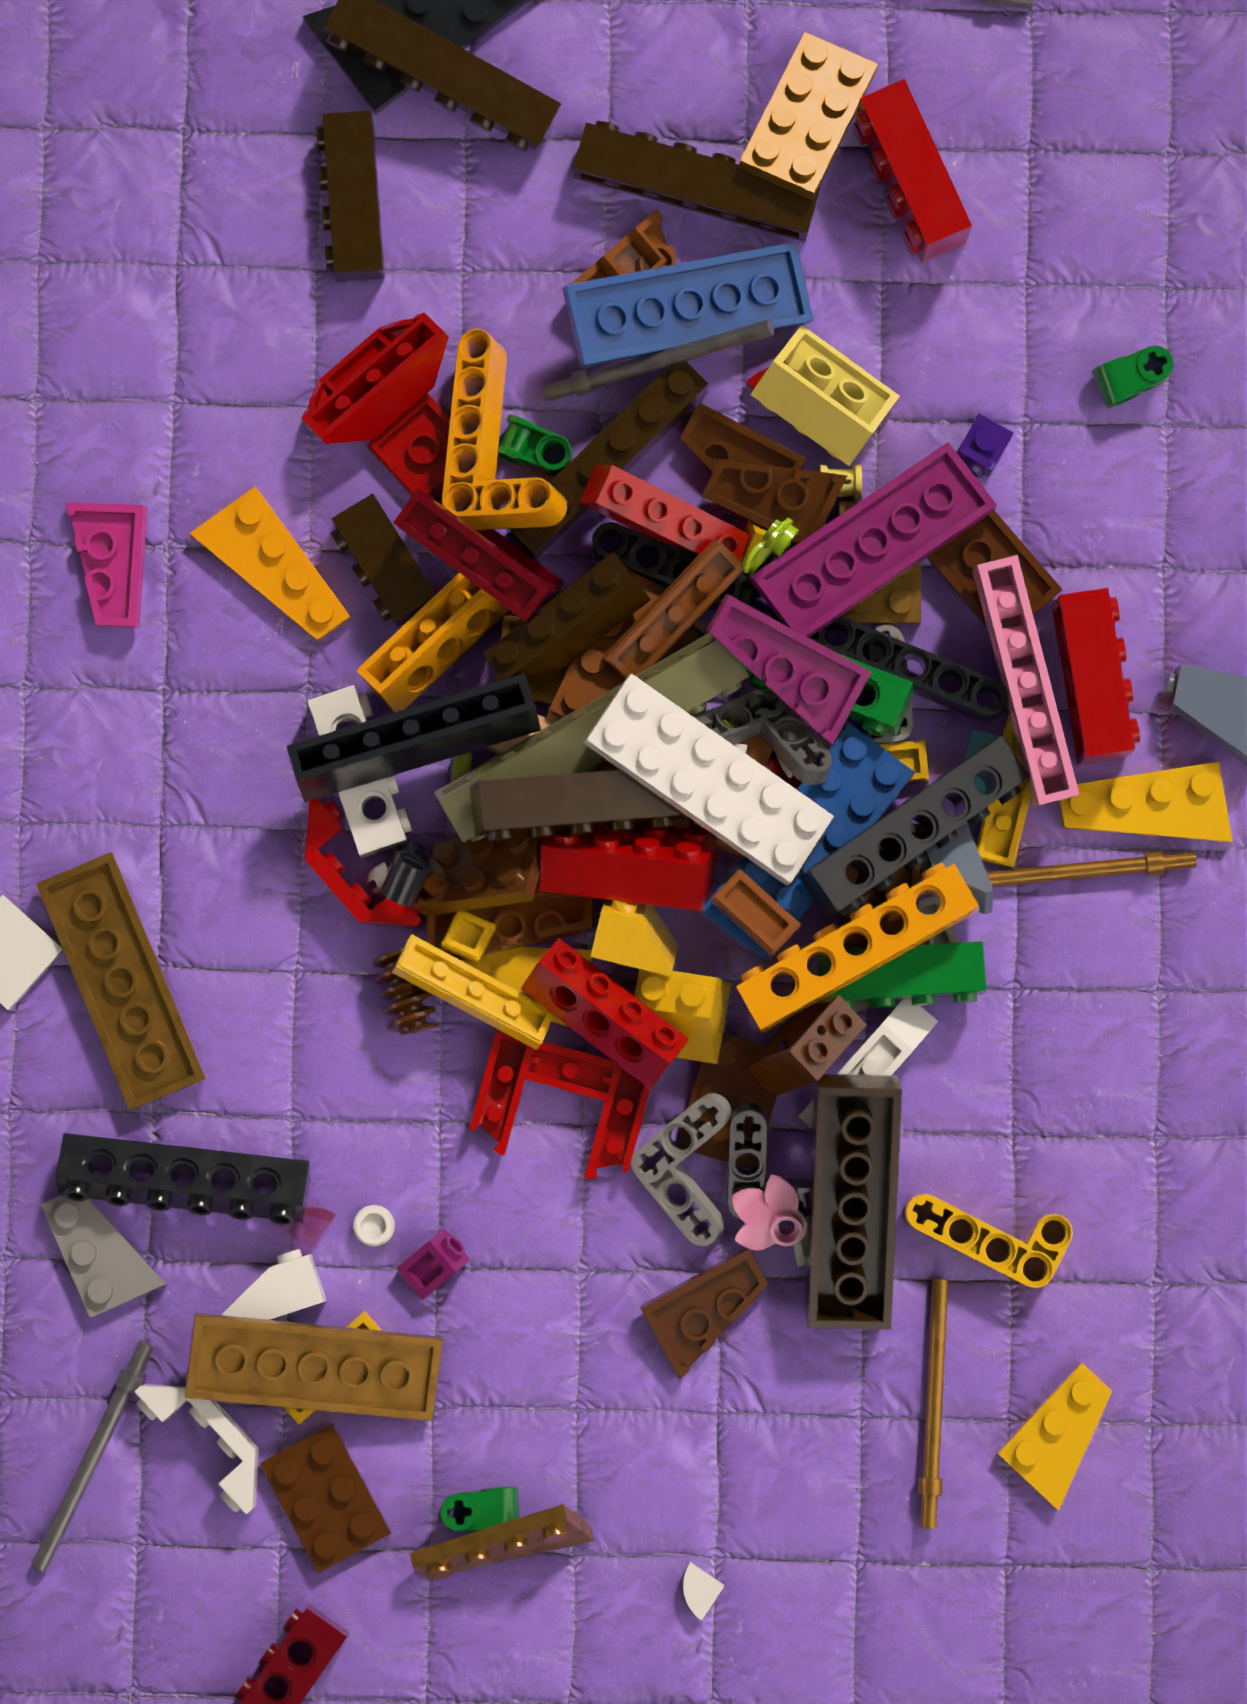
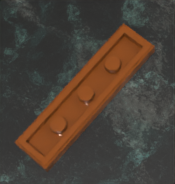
M714 538L602 658L624 679L631 673L635 676L656 664L743 572V563L718 539Z

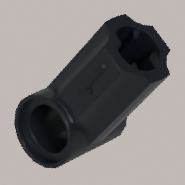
M409 841L405 845H397L391 855L388 875L381 887V892L391 901L408 907L415 904L432 870L428 864V859L424 855L423 846Z

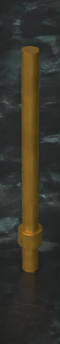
M1162 851L1145 852L1144 857L986 872L992 887L1137 873H1146L1147 877L1164 875L1165 871L1196 868L1197 862L1195 852L1163 855Z
M932 1279L923 1477H918V1494L922 1495L920 1528L937 1529L938 1496H942L943 1479L939 1478L949 1286V1280Z

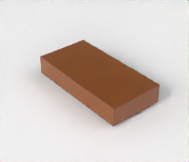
M741 869L711 898V902L771 957L801 926L794 917Z

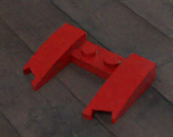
M496 1029L469 1128L474 1132L479 1125L483 1127L499 1142L493 1150L499 1155L505 1156L526 1080L596 1098L605 1102L584 1178H598L597 1168L617 1164L622 1165L623 1173L628 1172L650 1089L611 1059L545 1041L535 1050Z

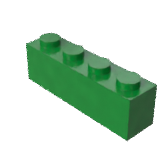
M983 941L918 945L821 1001L840 995L852 1009H854L855 1002H870V1008L874 1009L895 1007V1000L911 999L912 1006L936 1004V997L950 996L953 997V1003L977 1002V995L985 994L987 991ZM850 949L845 951L850 955L858 956L863 954L866 949ZM817 955L818 976H824L830 971L832 963L828 957Z

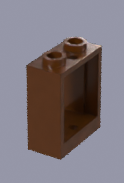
M840 995L816 1003L787 1019L748 1063L745 1069L771 1097L817 1082L867 1024ZM779 1042L785 1043V1049L780 1048Z

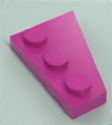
M65 503L75 533L74 541L77 552L80 553L85 572L84 580L95 624L99 627L140 628L148 508L144 505Z

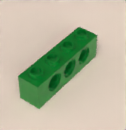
M841 655L871 671L862 691H871L876 695L874 702L868 706H859L855 703L847 719L850 718L863 723L862 729L873 735L884 737L885 733L897 736L915 694L913 682ZM744 666L749 675L747 678L750 680L749 685L758 690L764 688L770 691L762 681Z

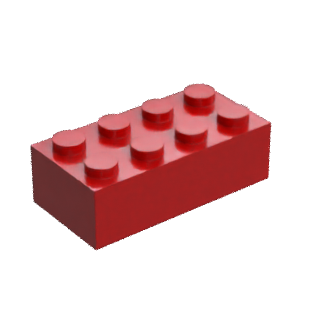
M902 79L861 97L857 113H855L857 122L853 123V129L860 145L864 146L867 144L871 151L873 159H870L869 163L878 182L884 180L890 195L886 196V201L895 219L901 217L907 231L903 232L902 235L910 254L914 255L917 253L921 263L966 244L972 224L906 80Z
M1108 587L1059 595L1051 608L1077 766L1127 758L1135 750V743H1140V731L1137 719H1130L1128 705L1130 702H1133V689L1130 678L1123 679L1122 662L1127 661L1123 637L1117 638L1115 622L1120 621L1117 598H1110Z
M649 823L634 824V830L618 833H611L609 826L594 827V833L580 836H570L569 829L553 830L554 836L545 838L541 845L539 891L702 911L716 878L718 837L700 826L653 830L650 829Z

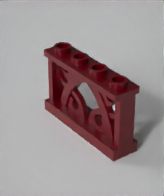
M433 487L428 493L423 492L421 489H416L393 524L522 620L528 621L532 614L550 602L564 585L563 579L497 530H474L443 507V490L439 487Z

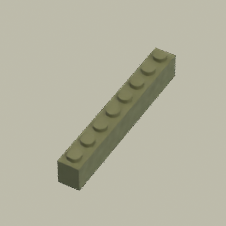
M709 633L635 675L691 716L705 709L707 706L705 702L719 694L721 697L737 691L742 686L741 681L749 677L743 664ZM623 683L435 791L436 798L462 842L464 843L469 839L474 842L486 837H475L470 787L477 781L597 772L600 768L599 764L607 759L583 742Z

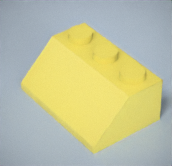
M803 325L800 326L778 354L750 394L760 401L766 409L781 416L792 424L799 433L807 435L825 448L832 457L840 459L848 466H850L900 397Z

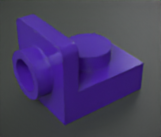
M978 413L956 453L975 477H980L981 474L990 477L1014 432Z

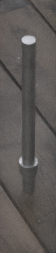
M768 319L595 371L587 368L572 373L571 378L544 385V394L548 401L575 393L578 396L595 392L598 386L774 335V328L772 322Z
M139 1340L126 1369L121 1368L114 1382L117 1388L31 1563V1566L35 1569L46 1572L131 1394H136L135 1391L140 1387L144 1379L141 1377V1374L154 1349V1346Z

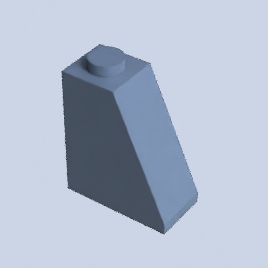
M1180 664L1176 668L1175 674L1168 673L1164 689V697L1170 698L1168 709L1247 765V677Z

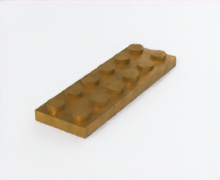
M110 852L36 883L129 1111L206 1080V1075L114 853Z
M194 1313L184 1395L185 1398L432 1421L443 1339L439 1336Z

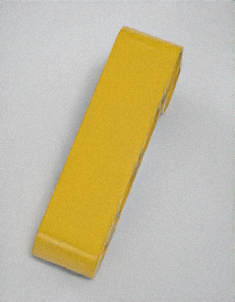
M919 1194L911 1197L905 1204L903 1211L907 1224L916 1231L1031 1288L1043 1287L1050 1282L1073 1235L1072 1226L1064 1216L1045 1214L1035 1221L1025 1242H1022L928 1194ZM927 1201L930 1203L929 1211L939 1217H943L944 1209L950 1212L941 1224L940 1234L933 1232L939 1224L926 1219L921 1224L916 1222L918 1215L913 1211L915 1205L922 1206ZM958 1219L965 1220L971 1228L970 1237L964 1243L954 1242L949 1235L950 1225ZM1050 1220L1058 1222L1063 1230L1062 1238L1055 1244H1048L1042 1237V1228ZM995 1238L1002 1239L1008 1249L1006 1257L1000 1262L991 1261L986 1254L987 1244ZM1031 1257L1040 1259L1044 1265V1273L1036 1281L1028 1280L1023 1273L1024 1263Z

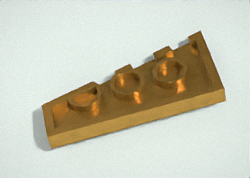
M561 1504L410 1552L413 1569L427 1579L440 1580L450 1577L454 1572L592 1542L594 1538L591 1525L566 1505Z

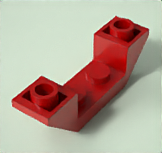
M319 799L309 801L305 860L360 924L419 928L424 922L418 916L421 912L417 908V901L413 906L408 907L397 904L386 897L372 910H369L367 905L372 899L357 882L351 887L340 876L346 869L331 851L324 856L320 852L345 831L338 823L344 816L329 799L323 804Z

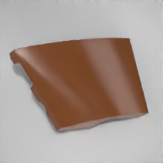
M656 209L571 284L675 265L676 255L673 246H667L660 226L663 220L660 211Z

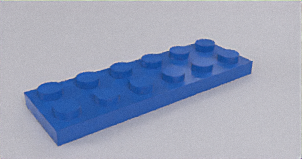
M796 242L574 283L562 288L581 368L653 354L768 319L772 322L774 330L805 325L814 321Z
M849 723L828 750L832 756V765L827 780L818 785L802 783L797 789L834 817L793 881L786 886L743 856L712 897L741 869L799 922L814 903V899L798 876L878 821L911 780L915 772ZM711 898L708 900L700 914L766 964L771 956L711 902Z

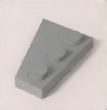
M62 1195L41 1204L90 1318L167 1284L142 1258L141 1254L121 1235L90 1198L79 1202L69 1200Z

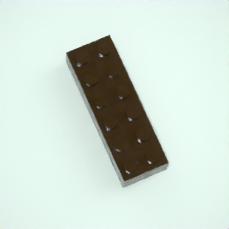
M824 1074L817 1082H814L805 1316L808 1328L891 1330L902 1087L898 1076Z

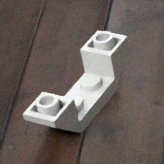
M903 999L837 1074L892 1075L938 1021L921 1006H912L911 999ZM814 1099L798 1116L811 1129L813 1125Z
M151 1384L140 1386L135 1391L140 1397L136 1404L152 1421L158 1417L164 1422L187 1401L190 1402L193 1407L188 1411L204 1429L211 1425L221 1436L216 1441L221 1449L231 1459L238 1455L243 1461L219 1483L224 1490L220 1494L221 1498L235 1513L242 1509L247 1515L254 1509L257 1496L259 1447L220 1404L214 1400L185 1398V1386Z

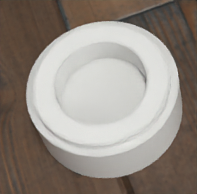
M370 1205L357 1213L353 1222V1229L356 1237L363 1244L380 1246L388 1242L393 1236L395 1221L392 1214L386 1208L379 1205Z

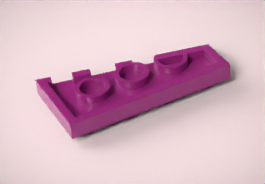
M725 594L706 631L821 737L833 745L871 671Z

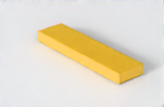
M1008 712L1003 738L1022 765ZM1027 780L1018 785L1022 792L1008 802L1001 805L997 799L987 806L990 814L982 819L976 843L982 861L1014 868L1031 798Z
M412 934L407 939L392 971L397 976L535 1050L542 1044L554 1017V1014L537 1001Z

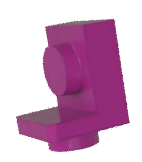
M443 1229L396 1269L423 1300L470 1261L465 1253L462 1243L456 1237L450 1235L447 1230Z

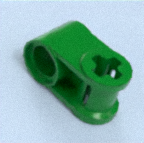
M1154 345L1126 357L1122 356L1094 368L1092 374L1107 408H1111L1163 384L1172 372L1174 362L1172 355L1167 349ZM1149 358L1154 363L1161 361L1163 364L1158 372L1159 375L1156 376L1153 370L1146 372L1144 369Z
M508 415L506 421L509 425L500 446H498V457L510 463L531 468L550 477H555L574 459L571 445L566 438L543 429L519 416ZM553 447L563 449L566 452L565 458L559 464H548L544 461V454L548 449Z
M518 1486L481 1489V1491L451 1494L441 1505L442 1520L453 1531H473L486 1529L520 1518ZM462 1500L464 1507L471 1508V1515L464 1516V1523L461 1524L456 1523L455 1517L447 1515V1510L454 1508L455 1501Z

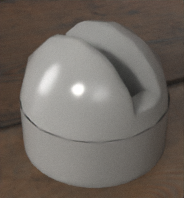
M387 861L375 866L367 876V885L373 882L377 884L378 887L371 892L378 897H386L381 892V887L388 875L390 864Z

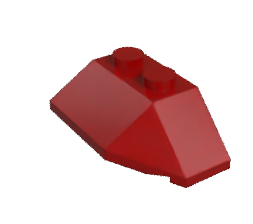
M425 312L415 315L413 319L399 320L379 327L317 381L309 400L308 409L304 411L301 419L325 444L374 440L435 387L448 342V335Z

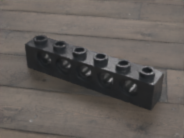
M1000 736L798 877L825 917L838 911L844 917L863 904L859 898L862 894L870 889L874 894H877L892 884L895 879L891 874L903 866L906 872L926 860L927 857L923 851L933 844L940 849L957 838L959 835L955 829L967 822L972 827L990 814L987 806L998 799L1001 805L1021 793L1022 790L1018 785L1030 776L1007 742ZM975 776L980 777L985 782V795L975 789L973 782ZM943 798L953 803L955 808L953 817L943 811ZM911 820L918 822L922 826V839L916 838L911 833ZM879 843H884L890 848V862L883 860L879 856ZM847 865L857 869L860 877L858 885L851 883L847 879L845 873Z
M63 1133L55 1179L58 1195H64L65 1198L72 1201L81 1202L90 1198L105 1200L107 1203L115 1206H126L129 1203L143 1204L150 1209L158 1211L178 1208L187 1209L195 1215L204 1216L213 1212L228 1214L230 1217L238 1220H249L252 1217L270 1219V1221L276 1224L289 1225L293 1222L304 1223L310 1183V1161ZM98 1168L110 1170V1173L103 1177L92 1175V1172ZM138 1173L152 1175L146 1181L140 1182L132 1179ZM181 1177L193 1180L186 1186H178L173 1183ZM221 1182H229L234 1185L226 1191L214 1188ZM264 1186L275 1190L272 1194L265 1196L255 1192L258 1188Z

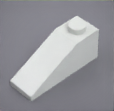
M300 1249L276 1256L278 1265L269 1267L222 1315L270 1320L327 1301L312 1254L302 1256Z

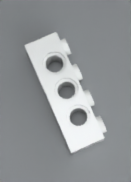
M354 685L307 700L319 736L338 730L346 722L359 724L366 722L367 717L373 716L366 692L358 695ZM394 775L338 792L361 858L408 843L405 833L412 831L405 808L397 810L392 795L399 793ZM371 799H381L386 804L385 814L377 820L366 818L363 812L365 804Z

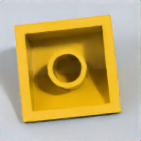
M605 899L590 957L671 977L678 944L655 907L648 904Z
M639 969L634 997L689 1038V1041L676 1058L718 1064L731 983L717 977L672 971L670 977Z

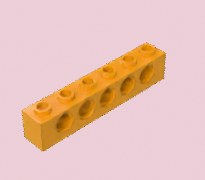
M939 863L921 874L924 881L909 888L907 883H904L894 888L885 895L888 901L873 909L869 903L849 915L851 922L839 929L832 924L813 935L815 942L807 947L800 949L797 944L776 956L779 961L777 964L764 970L762 965H759L741 975L740 978L743 983L736 986L760 1031L762 1033L766 1032L977 913L979 905L956 865L952 864L946 868L943 863ZM924 894L935 895L941 904L939 910L931 915L921 913L916 906L920 896ZM895 914L902 918L904 928L900 933L888 935L881 930L880 922L886 915ZM855 934L863 936L868 942L866 951L858 956L850 955L844 949L845 940ZM816 955L828 957L832 963L830 971L824 976L811 974L808 970V962L812 957ZM781 975H787L795 981L794 991L786 997L775 995L771 989L774 979Z

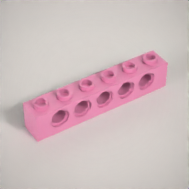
M1015 555L979 564L972 569L1000 680L1007 692L1006 703L1022 765L1030 776L1026 780L1033 807L1077 796L1079 791L1018 556Z

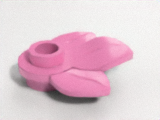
M771 1175L764 1191L756 1188H747L732 1195L735 1212L745 1223L735 1236L737 1243L751 1250H764L775 1243L784 1247L793 1246L804 1238L807 1231V1221L804 1214L798 1209V1193L786 1179L777 1175ZM783 1220H789L794 1225L791 1228L784 1229L779 1226V1223Z

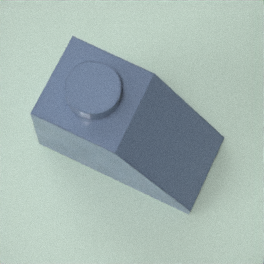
M968 825L959 826L955 829L959 836L940 849L933 844L923 851L927 859L921 863L920 877L923 878L921 876L922 873L939 863H943L946 868L955 864L979 905L978 912L982 914L992 913L993 887Z

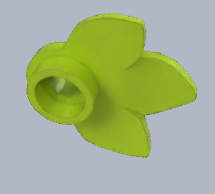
M789 517L783 522L776 519L763 537L764 542L754 546L745 558L742 571L748 574L749 569H751L748 575L749 580L753 574L763 567L772 552L779 557L784 554L799 533V530L792 525L793 520Z

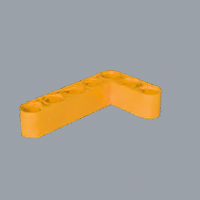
M479 328L471 329L464 333L458 343L442 506L474 530L549 527L556 525L566 515L567 501L543 478L495 480L507 353L488 332ZM486 349L484 354L479 357V354ZM482 387L481 391L475 395L476 391ZM479 424L476 431L471 434L472 429ZM475 463L474 467L467 472L469 466ZM547 497L546 502L542 506L538 507L540 501ZM509 499L507 505L500 509L503 502ZM471 501L470 506L463 511L464 506Z

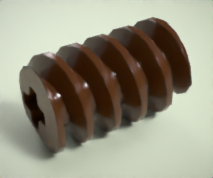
M402 949L382 954L372 961L374 967L386 969V971L376 977L377 983L389 985L388 988L379 993L380 998L393 1001L392 1004L383 1009L384 1015L397 1017V1019L387 1025L388 1031L407 1035L440 1027L438 1022L426 1021V1017L434 1013L436 1008L423 1005L422 1001L432 996V994L419 989L418 986L392 973Z

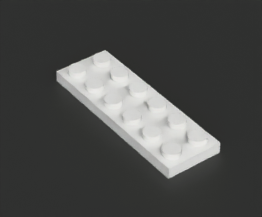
M632 673L625 679L583 742L786 886L793 881L834 817Z

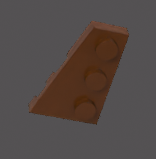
M719 459L702 497L768 529L776 519L783 522L789 517L793 520L792 525L799 530L793 541L800 543L824 526L848 475Z
M744 1248L639 1307L679 1380H681L690 1370L689 1368L710 1349L719 1335L732 1321L737 1320L769 1284L750 1249Z

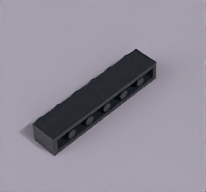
M525 673L293 743L286 747L296 782L304 802H308L541 731V726Z

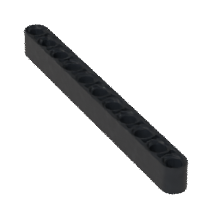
M607 522L598 526L592 537L593 554L598 562H601L611 554L600 548L599 543L607 536L617 537L622 545L614 553L630 571L666 587H669L676 579L674 574L679 568L688 567L697 557L614 522ZM653 552L659 557V562L652 568H644L636 561L641 553ZM742 574L731 584L735 591L732 597L748 606L754 599L763 598L748 577ZM717 598L708 609L717 611L723 599ZM772 609L765 614L782 623ZM840 616L809 638L836 653L913 682L916 695L979 721L988 722L995 720L1000 716L1006 705V689L996 679L846 617ZM831 629H839L846 634L847 641L841 646H832L826 641L825 634ZM868 644L878 645L884 650L885 657L878 662L869 661L863 655V649ZM906 660H914L921 665L923 673L918 677H907L901 671L900 666ZM943 676H953L959 681L961 688L956 693H946L940 688L939 679ZM984 691L992 692L998 699V706L993 709H985L978 704L976 696Z

